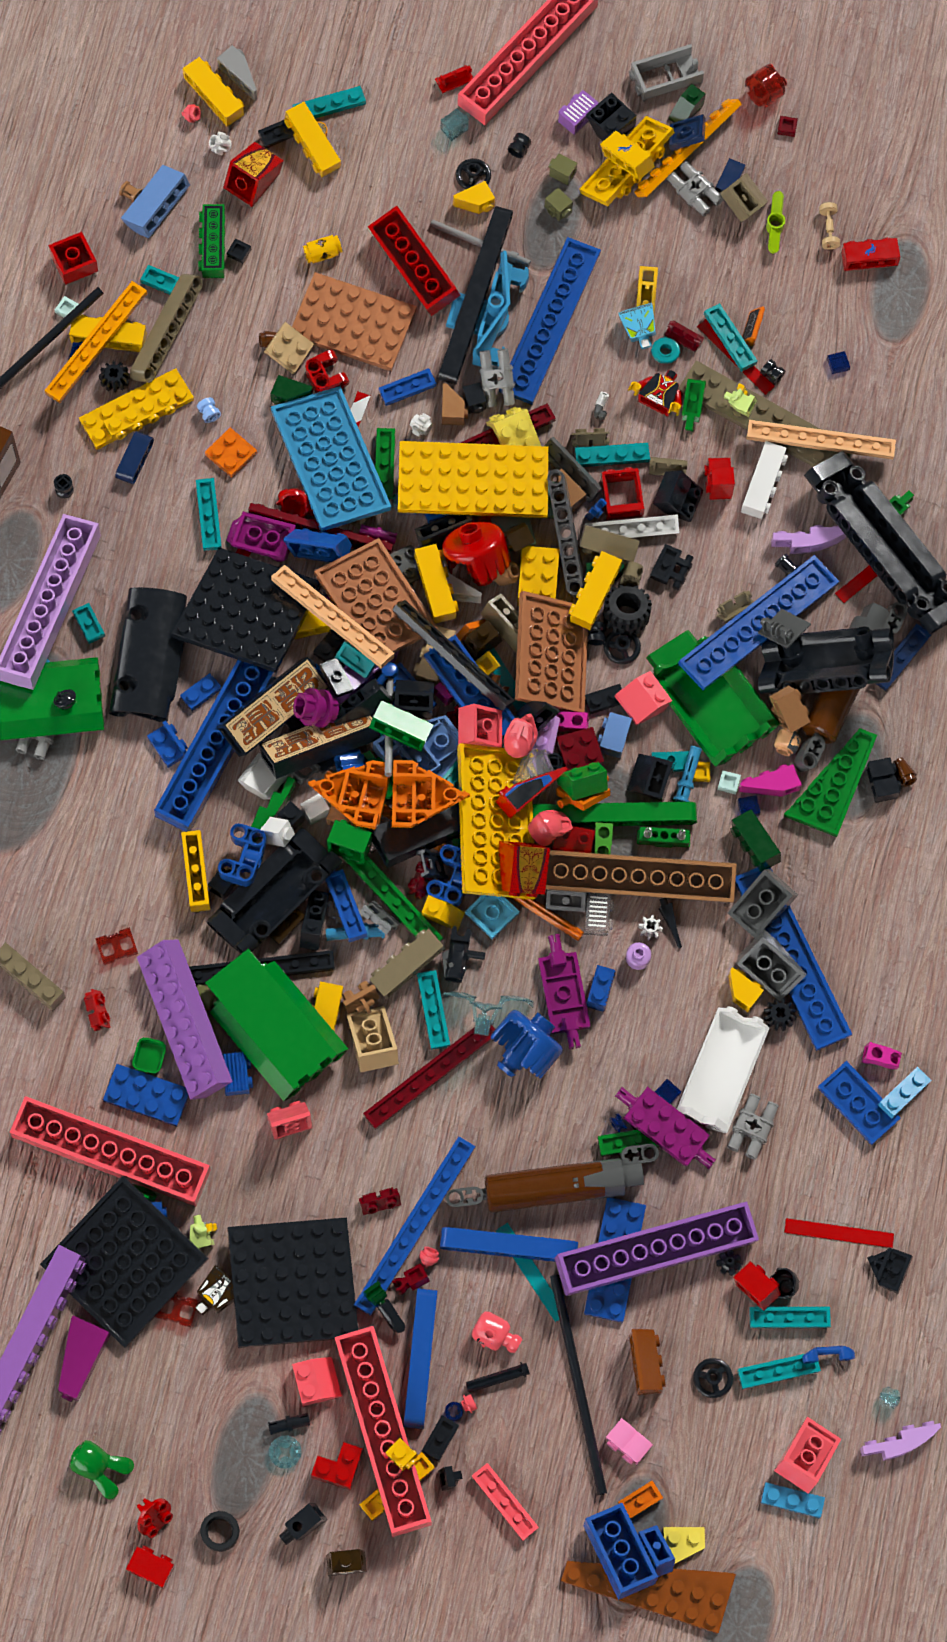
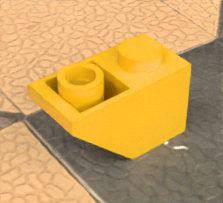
M732 967L729 972L732 1001L749 1013L762 996L764 990L761 989L762 986L758 982L749 980L742 970H736Z

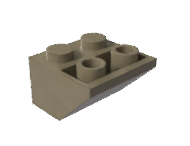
M747 173L720 193L740 222L746 220L768 202Z

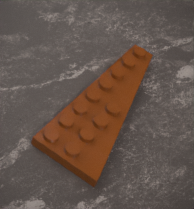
M567 1561L561 1582L718 1634L736 1574L673 1569V1572L659 1576L656 1584L618 1600L601 1563Z

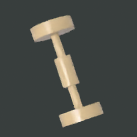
M832 202L823 203L819 206L820 214L827 216L826 232L829 234V237L822 240V247L827 250L836 249L840 246V239L832 236L834 228L831 215L836 214L838 211L837 204Z

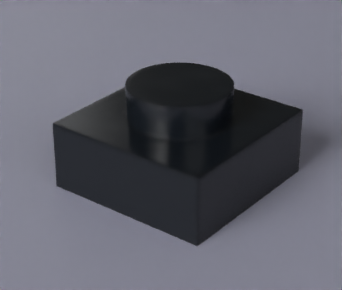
M235 238L227 251V256L243 264L252 250L251 246Z

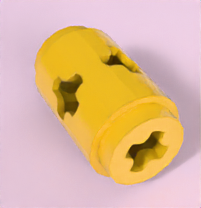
M329 235L307 242L306 245L302 246L307 263L312 262L313 264L339 256V253L343 252L337 235ZM320 240L323 241L321 246L317 244ZM324 252L327 253L326 258L322 257Z

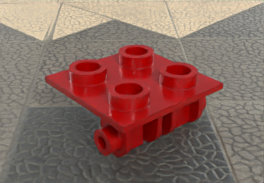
M572 826L571 831L557 837L553 843L552 850L591 853L595 830Z

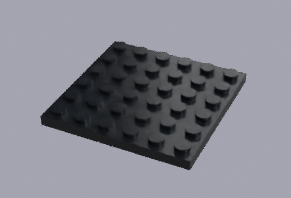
M218 548L172 632V638L276 673L309 610L271 581V576L280 567ZM295 573L319 592L322 585L318 580Z
M124 1176L113 1185L58 1244L86 1259L84 1262L86 1267L81 1275L78 1274L75 1280L77 1282L76 1287L69 1294L124 1348L139 1335L209 1259ZM58 1245L40 1263V1265L45 1270L47 1269Z
M347 1217L227 1228L238 1348L335 1340L337 1336L358 1330L357 1312L354 1305L355 1293Z

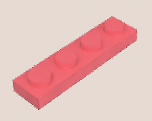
M488 1463L471 1476L522 1541L539 1528Z

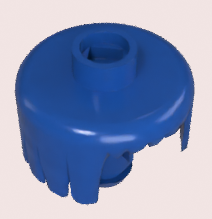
M512 1010L491 1035V1039L494 1042L499 1040L498 1044L501 1046L507 1042L505 1045L506 1051L502 1055L504 1058L501 1062L498 1060L497 1066L510 1077L516 1075L517 1069L521 1070L523 1067L528 1069L530 1067V1073H535L536 1077L542 1078L563 1052L562 1046L550 1036L556 1027L538 1012L530 1020L520 1011Z

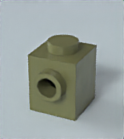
M558 154L549 163V176L569 185L577 172L578 163Z
M557 188L545 198L544 207L551 217H555L560 221L572 213L573 201Z

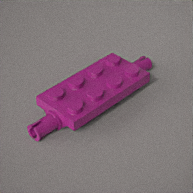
M555 934V942L553 935H550L548 939L551 953L549 956L538 958L549 1022L556 1027L551 1033H566L569 1049H574V1042L575 1048L578 1049L581 1047L578 1030L588 1029L591 1026L577 953H566L562 950L560 934Z
M621 1087L614 1096L628 1106L629 1111L623 1119L685 1167L688 1166L692 1159H696L707 1169H710L716 1161L715 1158L702 1149V1145L710 1135L649 1087H646L639 1097H634L624 1087Z

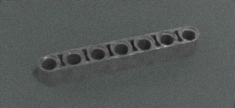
M554 469L547 476L566 589L572 597L576 598L578 592H572L571 588L574 584H580V588L585 586L567 479L560 470ZM555 476H561L559 483H553ZM563 493L565 495L562 501H556L558 494ZM566 511L568 513L567 517L563 520L559 519L560 513ZM564 530H571L569 537H562ZM568 548H574L572 555H565V551ZM571 566H577V571L574 574L568 573Z

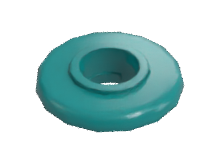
M664 337L654 342L651 352L654 359L659 363L670 364L678 359L680 347L672 338ZM668 348L671 353L665 355L660 350Z

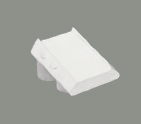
M258 753L239 777L238 782L246 790L261 799L270 800L273 792H277V789L286 781L288 775L276 779L263 761L261 754Z

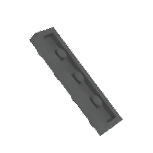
M555 437L550 438L545 444L548 447V460L558 470L562 468L587 494L586 500L589 503L593 502L603 488Z

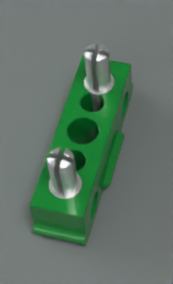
M640 827L637 830L638 845H652L665 848L690 847V830ZM665 835L667 839H662L661 836Z

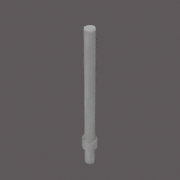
M432 220L430 226L482 247L483 240L435 220ZM507 251L508 261L512 263L517 262L526 267L530 266L531 260L519 256L517 252Z
M387 678L386 690L393 705L395 700L393 678ZM385 735V776L391 777L393 739Z

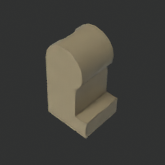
M628 562L619 585L626 586V584H630L631 587H634V585L639 587L643 566L636 562Z

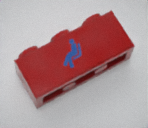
M890 237L881 240L867 239L861 242L848 241L843 243L841 251L844 271L898 266L901 258L897 238Z

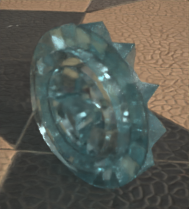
M280 1436L271 1443L269 1457L277 1467L281 1469L291 1468L301 1458V1446L291 1436ZM279 1446L284 1449H287L290 1446H292L289 1450V1454L292 1458L290 1459L287 1456L280 1458L282 1452Z

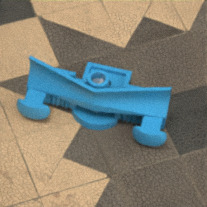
M507 251L501 253L498 272L496 271L490 296L488 300L485 299L474 331V334L478 335L477 345L473 349L472 365L481 367L479 352L490 350L492 365L499 366L497 352L499 349L492 346L495 339L502 335L508 327L510 284L520 286L519 293H522L529 281L528 267L525 266V270L512 267L513 265L507 262ZM460 293L461 296L452 302L446 327L454 329L465 294Z

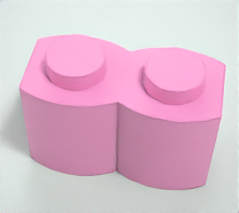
M622 1418L606 1436V1440H608L606 1444L615 1452L617 1449L624 1454L622 1458L630 1465L633 1463L638 1465L653 1446L650 1441Z

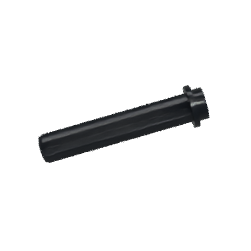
M520 1362L518 1366L466 1382L467 1390L471 1393L521 1376L526 1378V1375L530 1374L527 1363L522 1364Z

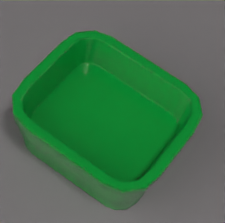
M144 1037L139 1039L132 1061L133 1067L141 1072L158 1074L162 1067L166 1045L160 1040Z

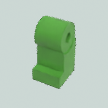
M595 823L594 853H611L612 823Z

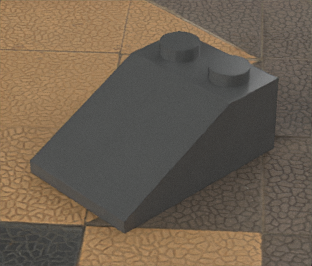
M765 869L728 911V914L756 938L789 907L798 894L771 869Z
M765 929L737 958L736 964L778 1001H781L806 976V973L790 954Z

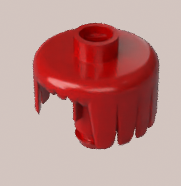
M490 522L466 523L452 531L445 538L442 545L449 572L452 574V568H455L457 564H466L468 573H471L473 581L478 586H487L497 578V570L500 575L504 574L505 569L509 568V563L511 562L502 529Z

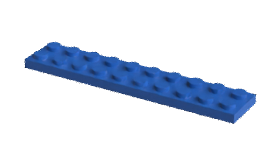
M567 237L510 363L513 366L512 372L515 383L513 391L515 399L533 405L600 256L601 249Z
M813 555L680 659L678 664L704 691L768 640V638L758 634V631L762 629L760 624L762 618L768 617L772 619L781 609L798 617L836 587L840 581Z
M758 867L736 876L735 884L741 896L762 873ZM789 905L766 931L783 946L806 973V976L788 994L815 1050L818 1051L852 1036V1032Z

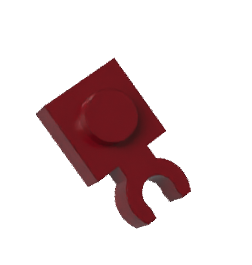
M420 1263L403 1272L405 1277L396 1278L392 1281L398 1294L402 1295L409 1287L415 1290L430 1282V1279Z

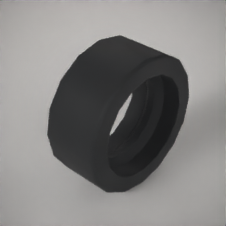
M226 1511L210 1513L204 1518L200 1529L202 1540L206 1546L220 1552L232 1548L236 1544L240 1533L237 1520ZM217 1519L228 1521L232 1527L230 1539L221 1544L213 1542L208 1535V1527Z

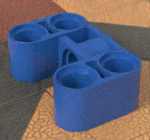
M238 823L232 826L230 835L235 845L244 847L240 860L237 862L231 859H223L218 864V872L222 880L247 887L254 882L262 862L267 841L264 831ZM241 831L244 833V836L237 838L234 834ZM260 837L263 840L261 843H254L253 839ZM224 867H230L232 868V871L230 873H224L222 872V869ZM244 872H248L251 875L247 879L240 877Z
M447 844L441 848L440 858L443 864L454 868L451 880L448 883L432 880L427 884L426 890L427 895L458 907L465 893H462L461 848ZM451 851L454 853V856L446 859L444 853ZM436 886L441 890L438 894H432L430 892L431 888ZM451 893L459 895L455 901L449 900L448 896Z

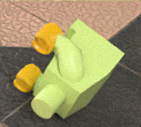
M739 383L737 386L738 391H733L732 394L726 392L724 399L729 400L730 406L737 412L749 417L757 400L751 394L748 396L745 386Z
M201 1215L193 1216L194 1224L190 1225V1241L198 1248L215 1245L214 1239L210 1238V1232L217 1231V1224L202 1222Z

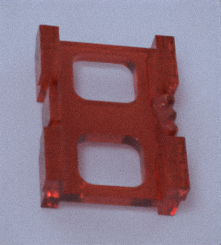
M130 927L120 930L119 934L115 933L112 936L109 935L107 937V935L95 938L104 965L113 963L116 959L125 958V956L128 958L138 954ZM127 937L131 938L133 947L122 950L120 940ZM109 943L112 944L114 954L104 956L101 947Z
M175 1295L170 1300L174 1302L172 1312L168 1314L160 1311L155 1316L157 1319L179 1322V1325L191 1328L196 1313L195 1306L199 1303V1300L190 1297L185 1299V1297ZM183 1305L193 1307L190 1319L180 1317Z

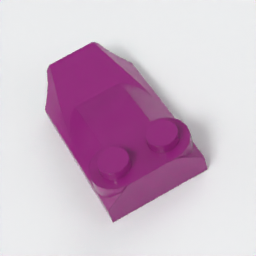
M243 511L241 516L232 522L226 541L233 547L271 557L276 562H283L290 553L289 548L284 542V537L296 529V525Z

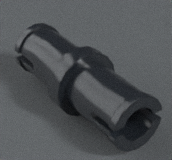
M308 1413L293 1417L285 1416V1419L268 1422L270 1435L284 1431L292 1432L293 1429L310 1426Z

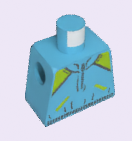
M652 302L619 312V318L631 342L639 341L641 349L650 348L652 345L649 337L656 335Z

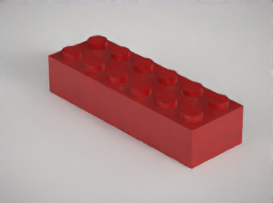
M395 206L368 226L375 239L430 316H433L461 296L398 206Z

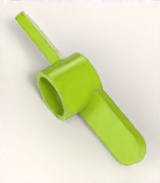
M776 191L773 194L771 214L768 216L766 230L769 232L768 250L772 254L779 251L780 233H782L785 225V217L782 214L784 194L781 191ZM778 221L781 225L776 227L771 225L770 222Z

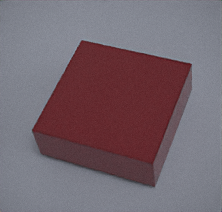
M780 116L777 134L795 137L798 118Z

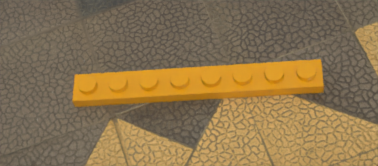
M739 99L725 100L719 110L710 114V118L705 123V140L742 105ZM703 142L674 150L671 156L662 161V165L659 168L651 171L648 179L638 184V188L634 191L636 196L647 197Z
M131 281L44 390L46 395L58 403L62 402L147 295L146 289Z

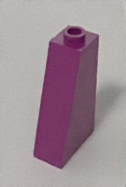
M74 1315L70 1321L58 1391L62 1394L61 1397L70 1402L73 1399L79 1401L111 1336L108 1331Z

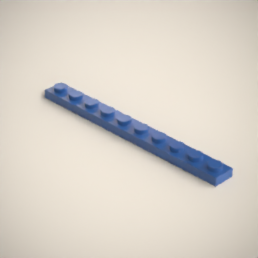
M458 1136L363 1291L378 1280L382 1289L385 1292L388 1290L476 1146ZM362 1291L354 1305L371 1316L376 1306L368 1301Z

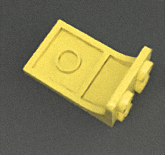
M512 407L506 410V414L493 415L489 417L490 421L486 422L487 426H490L495 432L500 445L541 446L527 409Z

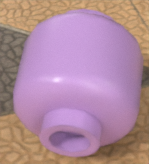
M640 942L630 945L626 953L628 966L635 970L646 968L652 956L650 948Z

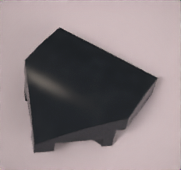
M888 1248L886 1251L875 1256L867 1257L879 1286L899 1294L913 1256Z

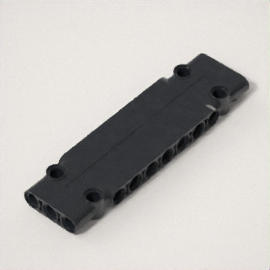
M844 451L809 469L804 477L817 492L818 501L822 504H827L828 514L897 601L908 606L909 616L918 619L929 634L946 626V572L877 485L871 480L867 482L864 480V469L860 466H853L854 463Z

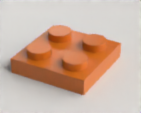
M231 427L205 451V455L231 478L257 454V450Z

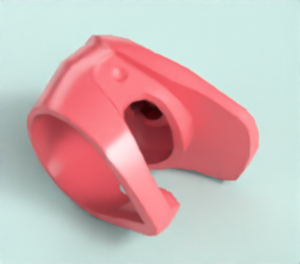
M527 714L520 719L514 718L506 730L504 748L512 757L521 758L526 756L532 750L537 740L538 731L532 714Z
M555 810L538 813L528 825V831L532 838L539 845L545 847L552 844L557 837L563 836L573 828L570 819L563 812Z

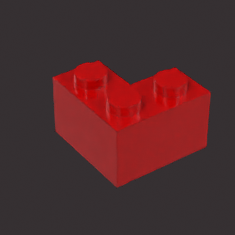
M731 457L708 458L707 465H704V476H707L705 492L709 493V500L732 499L735 478L734 467H731Z
M343 1442L337 1462L317 1455L311 1478L351 1490L363 1448Z

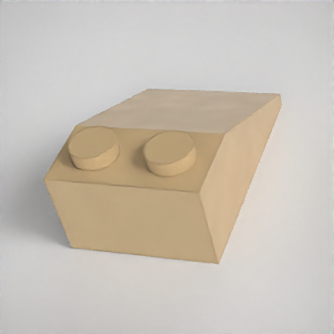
M384 1006L370 1009L371 1013L369 1014L365 1010L360 1013L346 1014L360 1073L399 1064L397 1046Z

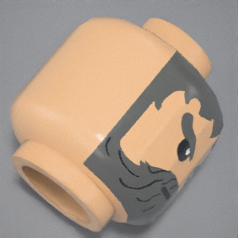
M783 728L779 730L774 746L779 754L790 756L797 752L802 738L798 734V730L790 733Z

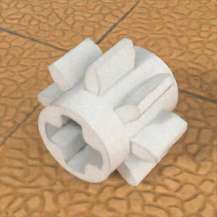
M219 131L217 135H212L209 140V146L212 148L211 151L221 156L223 152H228L231 148L230 136Z
M425 413L420 414V416L416 414L410 422L412 433L418 437L423 434L426 436L433 426L430 422L431 417Z
M653 915L649 919L643 917L644 924H639L638 928L643 929L640 936L645 935L648 940L653 936L657 939L659 936L657 931L662 932L663 930L662 927L658 926L661 920L653 919ZM647 926H654V930H652L651 928L647 929Z

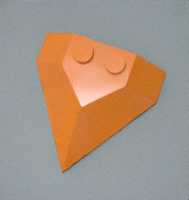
M371 760L366 762V765L357 768L354 766L327 775L326 778L318 781H309L308 785L356 826L376 829L380 824L390 777L385 776V762Z
M393 760L392 827L412 828L470 797L468 792L460 791L454 787V784L430 770L426 771L419 767V764L413 760Z

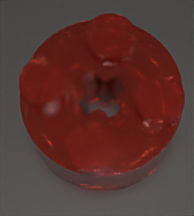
M772 64L761 67L745 80V87L748 86L750 90L748 92L749 97L760 107H768L785 94L787 81L783 76L779 75Z

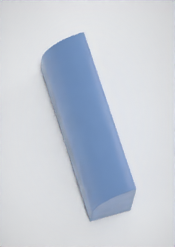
M162 165L121 217L122 221L134 232L149 238L190 186L185 174Z

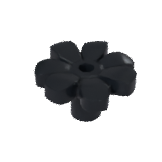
M733 1250L727 1251V1254L724 1252L719 1254L721 1260L716 1261V1266L722 1267L720 1269L721 1274L724 1275L728 1271L729 1275L732 1276L735 1274V1269H741L742 1265L737 1263L741 1260L739 1254L734 1256Z

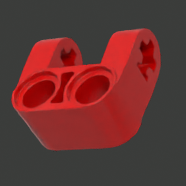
M334 350L325 351L306 362V376L311 386H313L315 393L339 386L342 389L350 382L346 373L343 372L329 377L324 369L337 362L338 358ZM311 368H317L318 370H316V371H311L310 369H311ZM319 383H325L326 385H324V386H319L318 384H319Z

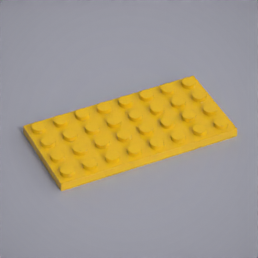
M400 441L398 512L547 518L548 447Z
M460 743L457 745L458 786L460 791H466L470 794V797L459 802L462 893L533 900L536 897H528L526 893H520V896L508 895L509 892L502 890L499 841L534 843V839L528 831V825L533 819L532 801L511 819L495 802L500 797L498 793L506 786L511 788L516 783L531 779L530 752L524 757L515 758L510 756L505 751V748Z

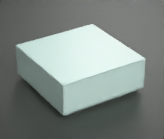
M64 296L55 308V313L64 318L78 303Z
M722 770L717 790L736 795L741 775Z

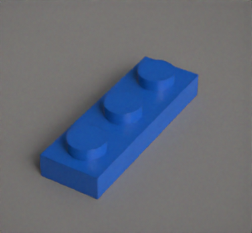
M428 368L379 387V393L385 406L432 389L436 387L437 383Z

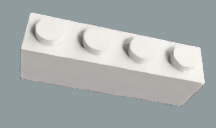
M765 441L742 505L741 513L759 519L763 518L764 513L768 514L771 503H768L769 498L774 497L777 487H774L775 481H780L783 472L780 471L781 465L785 466L788 455H785L786 447Z

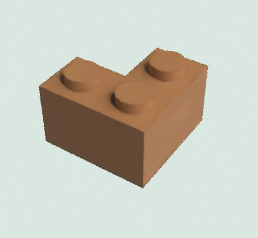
M787 686L769 696L773 704L770 710L779 721L780 727L792 733L810 723L808 715H810L805 705H802V696L797 689Z

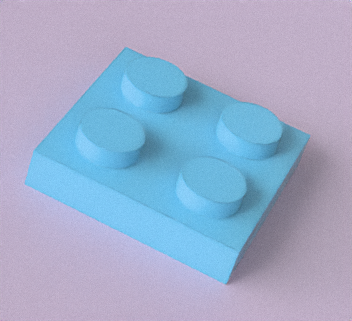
M481 895L465 911V914L492 940L520 913L505 897Z

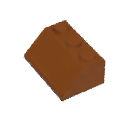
M631 1329L629 1340L637 1396L661 1393L662 1387H666L664 1375L660 1374V1367H663L662 1356L657 1353V1347H660L659 1336L655 1335L653 1329Z

